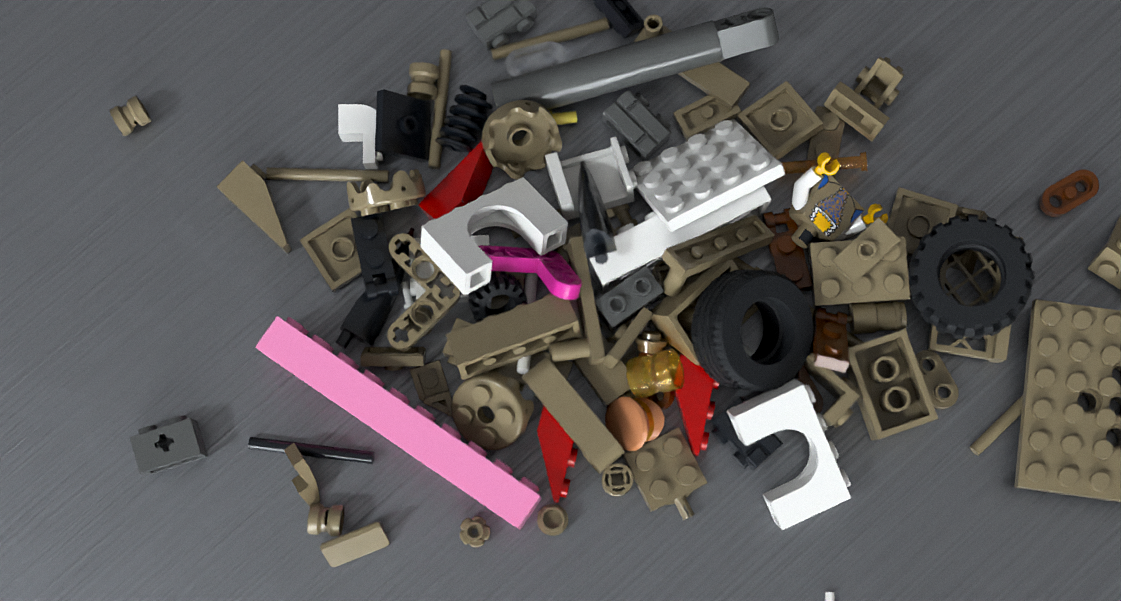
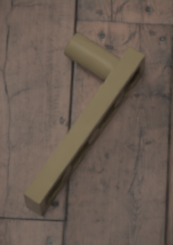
M654 14L649 15L644 21V29L634 42L672 31L663 25L661 17ZM719 62L678 73V75L708 95L714 96L717 101L730 110L733 109L736 103L738 104L750 88V82Z
M752 215L666 248L661 258L670 266V270L662 284V289L669 296H677L688 276L771 244L775 235L756 215Z
M582 236L570 237L567 244L570 267L582 281L577 305L584 339L549 344L550 359L553 363L587 357L589 366L600 365L605 359V352Z

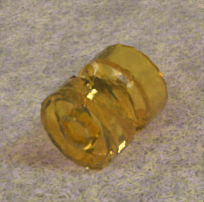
M674 349L656 352L652 357L648 355L630 358L627 363V379L633 394L637 398L653 396L659 390L666 393L681 389L684 385V370L677 352Z

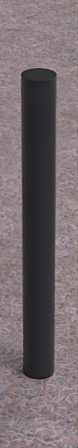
M250 437L248 448L252 450L286 454L284 449L295 443L303 456L373 464L374 452L257 437Z

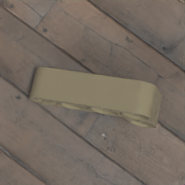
M547 357L543 358L521 376L523 381L580 448L584 457L599 474L625 453L618 441Z

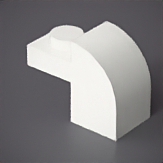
M338 104V134L342 142L363 141V165L365 169L379 170V161H384V153L375 151L376 110L363 104Z

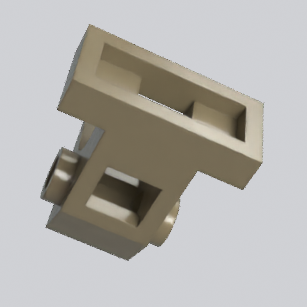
M879 57L871 69L866 66L855 80L859 83L855 90H852L840 81L824 103L825 107L870 141L876 138L890 119L879 109L884 103L890 106L898 96L900 91L896 87L904 76L902 73L903 69L900 66L896 68L890 64L891 60L888 57H884V59ZM863 93L872 101H874L875 104L872 105L863 97H861L860 94Z

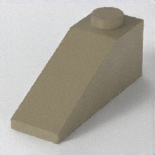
M242 160L222 180L217 188L288 254L292 248L270 187L264 181L267 175L254 163L249 167Z

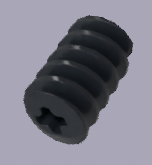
M460 85L459 90L462 94H457L454 98L457 105H452L449 109L452 116H447L444 120L448 127L440 128L439 133L443 138H436L435 141L452 151L469 153L473 149L467 145V142L478 141V138L472 134V131L483 130V127L477 123V120L488 119L482 112V109L492 110L493 106L486 101L487 95L472 86Z

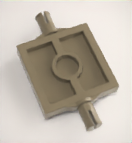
M679 427L666 434L658 435L652 441L645 442L636 451H629L623 454L622 457L627 467L632 471L633 479L650 512L664 505L675 504L683 520L695 515L686 498L692 491L707 484V481Z

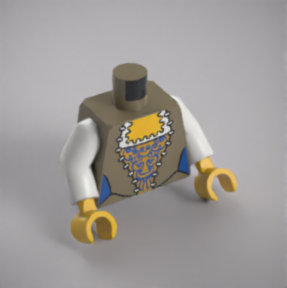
M826 152L818 156L817 167L812 166L794 183L789 216L799 227L791 238L794 243L802 248H807L812 240L816 242H833L850 238L867 229L869 224L878 218L873 217L874 214L882 210V206L875 203L868 208L867 215L864 216L862 214L865 209L832 176L839 170L840 164L838 160L834 159L829 165H825L831 159L829 153ZM887 213L879 217L884 223L888 221Z

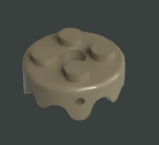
M515 100L504 104L490 115L482 131L483 149L494 168H501L511 178L516 180L524 177L525 173L530 170L545 168L547 165L545 155L550 154L552 151L559 152L562 149V140L555 119L548 109L535 101ZM517 131H526V134L522 139H512L513 135Z
M418 169L410 170L409 176L405 171L395 172L389 191H383L372 180L363 181L360 189L354 181L347 183L350 210L352 212L361 211L362 216L389 211L388 205H390L391 210L418 205L417 198L426 195L423 178Z
M498 368L466 379L457 388L452 400V416L458 431L467 441H472L486 450H501L513 444L525 433L528 421L534 410L533 402L522 397L519 390V382L514 378L501 375L498 372ZM483 406H488L493 410L494 419H489L484 415Z

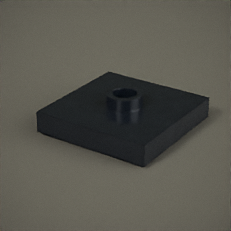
M384 89L377 91L375 151L422 163L429 161L431 102Z

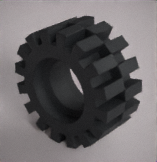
M495 271L491 272L490 283L468 294L470 298L468 299L469 306L477 323L490 315H499L513 310L514 307L520 304H528V299L520 281L516 280L512 274H509L507 277L506 272L500 271L499 277L496 276ZM497 295L509 296L508 303L498 309L487 307V302L492 297Z

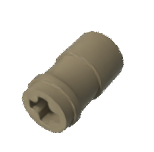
M898 301L875 304L874 302L850 304L847 323L850 325L852 335L890 330L897 332L907 327L906 306L904 302Z

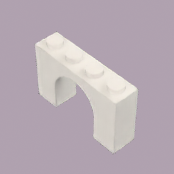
M522 177L514 182L506 183L501 188L487 195H482L462 207H457L450 213L428 221L421 229V248L455 286L466 295L490 283L492 260L471 239L470 236L485 227H505L521 235L542 256L565 244L568 222Z
M793 379L777 389L767 391L727 410L738 438L746 446L784 429L798 430L803 432L807 438L810 451L809 459L801 474L795 479L762 494L774 522L782 530L851 498L847 487L851 486L849 478L843 469L839 470L835 461L839 458L838 452L832 441L828 442L825 437L826 423L820 413H815L812 403L816 401L814 394L808 385L804 386L797 379Z

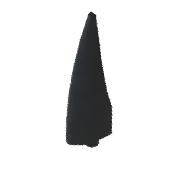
M582 161L580 162L578 178V208L584 250L587 259L595 257V261L598 264H604L608 261L607 253L617 251L600 192L586 163Z
M411 227L407 234L413 237L414 229ZM408 242L405 245L401 243L396 254L399 255L403 252L409 257V245L411 243ZM392 258L399 291L405 270ZM385 276L377 277L374 280L375 284L386 282ZM365 291L357 299L341 325L340 330L342 332L335 343L346 349L354 337L369 346H373L375 339L379 336L397 296L389 297V294L377 296V300L368 301Z

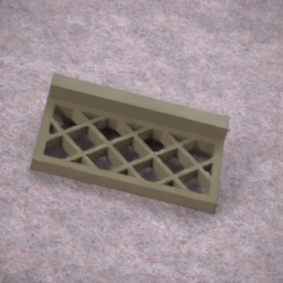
M968 250L958 258L955 254H952L949 257L953 262L947 265V258L940 270V283L943 291L945 286L949 291L946 295L949 296L951 294L957 303L966 305L956 290L967 282L977 292L979 297L966 306H973L981 299L984 303L988 302L987 295L992 292V299L998 292L1001 283L1000 270L997 264L994 271L991 265L995 262L992 260L988 263L981 252L973 251V253L982 263L983 267L970 275L960 260L973 250ZM955 264L966 279L953 288L946 279V271ZM986 269L994 281L993 287L984 293L973 278ZM931 324L927 350L1001 363L1007 360L1011 325L1003 328L1000 333L990 336V334L983 336L985 339L983 352L973 350L965 340L967 337H963V340L958 339L950 346L936 344L938 331ZM961 343L964 348H959L955 346Z

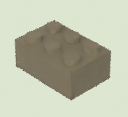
M897 236L901 241L854 284L831 262L854 240L810 243L808 245L813 307L910 299L905 236Z
M906 329L848 348L850 363L846 371L849 380L857 388L855 392L860 396L857 402L871 440H879L938 419Z

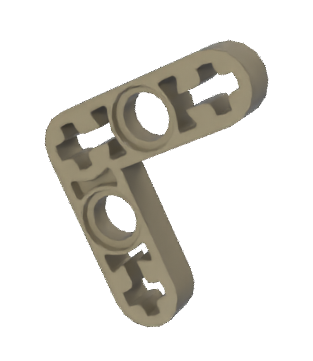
M401 233L391 239L389 252L393 259L426 291L388 329L387 337L392 347L405 351L412 348L459 302L462 293L412 236ZM400 242L404 245L408 242L411 243L409 250L415 257L418 252L423 254L415 258L410 267L406 264L410 263L411 260L405 253L396 254L398 252L396 245ZM423 262H429L434 266V273L429 278L419 277L416 273L418 265ZM440 274L444 275V277L440 278V282L445 287L454 286L452 290L454 297L451 299L447 296L443 299L440 298L442 292L436 284L433 285L432 289L428 287V285L436 282ZM426 305L433 309L434 314L430 321L420 322L417 320L416 311L419 307ZM411 317L413 323L421 328V330L416 333L415 329L412 328L407 333L409 340L406 343L402 340L396 343L397 336L395 331L398 329L405 331L410 326L406 320Z

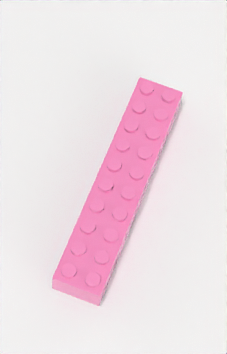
M278 316L275 318L255 348L519 530L522 529L541 500V496L537 494L539 491L538 486L525 477H522L520 481L512 477V469L500 460L496 459L494 463L485 458L487 456L486 451L474 442L470 441L468 445H465L460 441L462 436L446 423L439 427L434 423L436 418L419 405H417L415 410L408 406L410 400L393 387L389 392L383 388L385 383L368 370H365L363 374L357 371L360 366L342 352H339L337 356L332 354L334 349L314 334L311 339L307 337L309 332L292 318L288 317L286 321Z

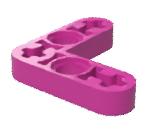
M479 246L492 260L491 271L536 273L554 296L567 300H574L579 297L582 281L559 253L550 251L540 256L533 248Z

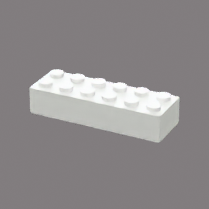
M763 185L672 232L653 211L644 217V222L636 226L630 223L616 231L617 235L614 236L617 251L607 253L608 261L604 264H598L595 261V257L587 259L589 271L603 295L644 266L649 271L653 270L654 266L663 260L661 257L666 248L752 215L757 217L762 215V213H765L771 198Z

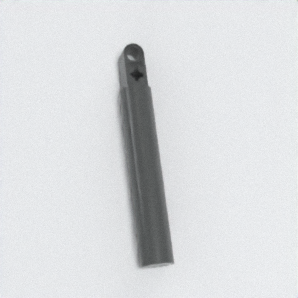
M758 8L493 82L491 87L496 107L498 109L504 104L515 100H530L550 110L772 46L779 41L774 12L771 8Z

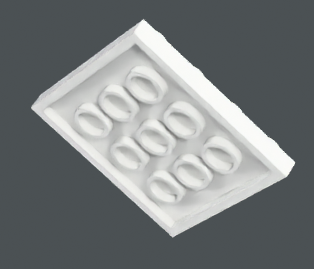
M735 119L722 121L715 128L703 134H696L690 137L687 142L676 147L667 148L660 155L648 161L639 162L634 168L628 170H633L638 184L635 189L671 232L785 175L782 164Z

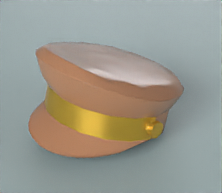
M631 396L619 397L607 408L605 427L624 450L636 451L645 442L652 441L661 433L664 427V415L661 408L652 400L631 398Z

